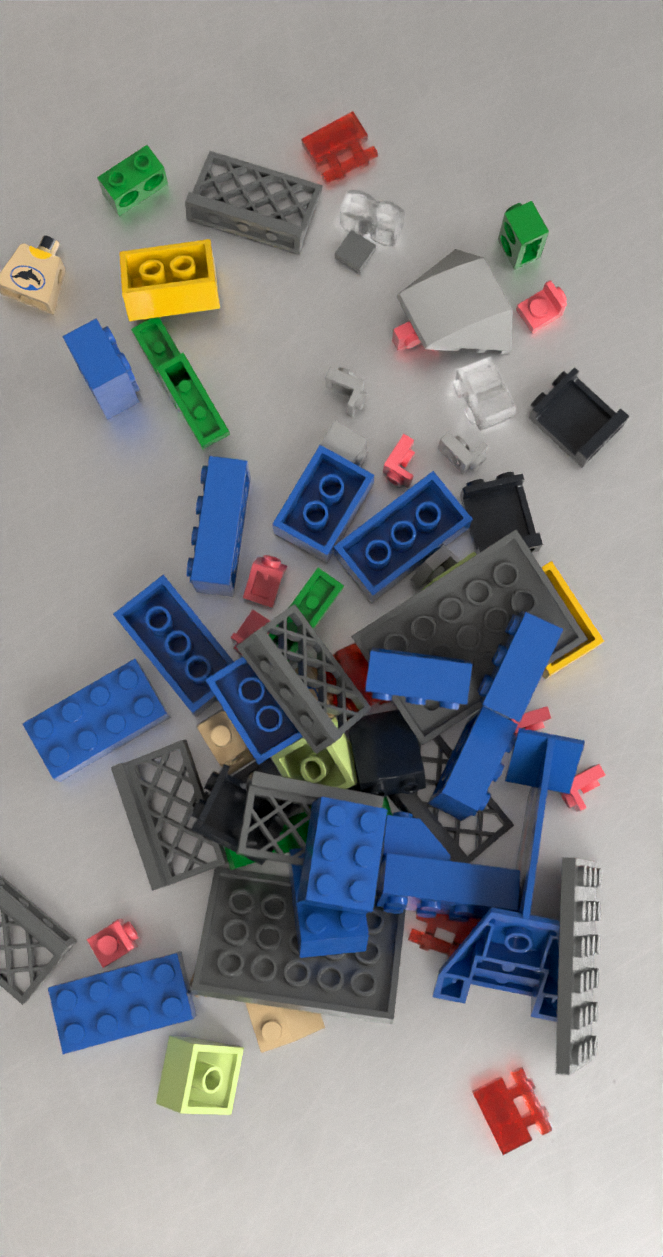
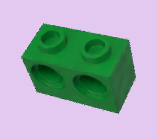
M145 145L97 177L102 194L119 217L168 185L165 168L148 145Z
M533 201L523 205L521 203L514 204L504 213L498 241L514 270L541 258L549 234V230Z

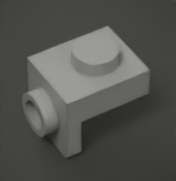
M330 367L325 377L326 388L350 397L347 404V415L353 416L356 408L361 410L367 397V392H364L365 380L355 377V374L346 368L340 367L335 369Z

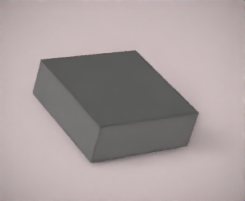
M351 230L335 252V258L360 273L375 252L376 245Z

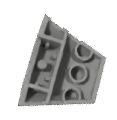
M455 249L396 296L424 349L459 351L461 348L475 349L478 353H484L486 350H498L500 354H509L512 351V308L484 257Z

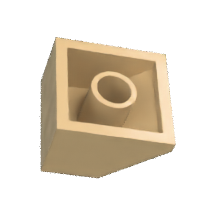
M245 1002L261 1053L292 1043L325 1028L320 1013Z

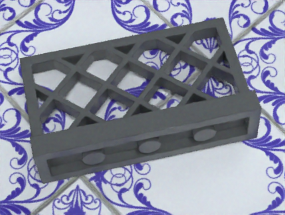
M209 151L192 192L188 193L186 198V219L300 254L303 239L321 195L323 185ZM213 163L226 166L228 172L214 177L211 171ZM249 173L254 175L256 181L242 185L238 176ZM233 179L238 188L224 193L219 183ZM274 181L282 183L284 189L273 194L270 193L266 186ZM214 186L218 193V196L213 198L200 195L202 190ZM261 187L266 197L252 202L247 192ZM304 190L313 193L311 199L299 203L294 193ZM242 195L247 203L237 207L231 205L228 200ZM289 196L294 205L280 210L276 201ZM270 203L275 212L266 216L258 213L257 208ZM298 212L302 218V223L300 226L289 223L285 217Z
M295 604L236 646L315 754L335 743L343 736V733L372 709ZM288 616L297 626L298 633L287 630ZM267 633L278 636V647ZM287 639L298 642V654L287 650ZM306 645L313 647L316 651L317 660L306 656ZM287 659L294 662H298V674L289 664ZM307 666L317 668V680L307 677ZM326 671L332 673L336 678V686L326 683ZM307 686L318 689V701ZM326 692L337 695V707L327 704ZM346 698L351 699L359 711L346 710ZM327 713L337 715L338 728L329 718Z
M440 735L432 739L438 746V757L421 756L422 762L437 763L436 780L425 779L426 784L435 785V787L442 773V764H447L453 751ZM417 738L418 745H419V749H420V753H421V743H420V741H419L418 738ZM443 753L448 759H443ZM418 791L412 794L400 793L388 796L400 812L411 813L413 818L421 819L450 854V861L471 863L514 826L492 797H490L487 803L489 809L484 808L483 811L478 810L477 830L461 829L460 820L456 818L455 828L443 827L438 821L439 809L428 804V802L422 801L417 795ZM428 807L434 808L433 813L428 809ZM483 814L495 815L503 826L496 832L482 831ZM448 832L454 833V839ZM460 834L477 835L476 849L468 856L459 846ZM482 836L489 837L482 843Z
M181 740L129 762L111 767L152 891L170 886L228 863L222 845L187 827L199 798L206 799L187 740ZM180 749L184 762L178 772L166 766L170 754ZM159 757H162L161 760H160V762L154 760V759H157V758H159ZM148 762L157 767L151 783L142 779L138 768L139 765ZM163 770L177 777L171 792L157 786ZM182 780L192 784L194 794L190 803L176 796ZM154 791L168 798L162 813L152 809L150 801ZM174 801L187 807L181 823L167 817ZM165 822L178 828L172 844L164 841L161 835ZM184 832L198 838L192 854L178 848ZM203 842L213 846L218 860L207 863L197 858ZM175 853L189 859L185 871L176 876L171 865ZM194 863L200 865L199 867L192 869Z
M253 771L247 779V795L236 854L303 866L304 858H299V856L305 853L306 844L296 829L310 819L311 810L308 806L312 807V802L322 796L382 808L384 797ZM254 796L267 798L275 810L260 820L253 809ZM276 800L285 801V803L279 806ZM290 803L299 804L307 817L294 826L282 810ZM278 813L288 830L276 839H273L263 822ZM252 817L255 821V824L249 828L250 820ZM256 827L260 828L269 842L260 850L246 848L248 833ZM289 833L293 835L302 848L293 856L284 855L277 844L278 841ZM272 846L276 853L267 852L266 850Z
M0 875V909L2 917L0 927L3 928L4 945H0V950H5L6 968L0 969V986L24 1005L62 957L70 951L77 940ZM9 926H21L26 933V943L11 944ZM34 947H45L54 955L47 965L35 966ZM27 948L29 966L13 967L11 949ZM42 970L36 978V971ZM29 971L30 986L25 993L15 986V972Z

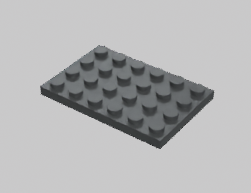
M517 529L351 636L368 663L373 647L471 661L472 671L467 705L459 704V709L439 707L438 701L426 699L425 705L406 703L405 696H392V700L417 736L421 745H424L483 707L480 701L481 696L478 695L477 690L484 675L491 676L496 666L491 660L498 645L505 646L510 636L505 630L513 614L519 616L522 610L563 629L547 665L588 640Z
M562 857L555 1070V1074L571 1075L591 1062L592 1056L597 1055L598 1046L597 1036H592V1023L598 1020V1002H593V988H598L599 968H594V954L599 955L600 935L595 934V921H600L601 903L596 901V888H601L602 871L601 868H597V862Z
M216 867L213 874L191 994L393 1024L406 910H403L401 914L383 911L384 907L376 906V890L373 912L366 913L369 932L366 951L300 958L290 877Z

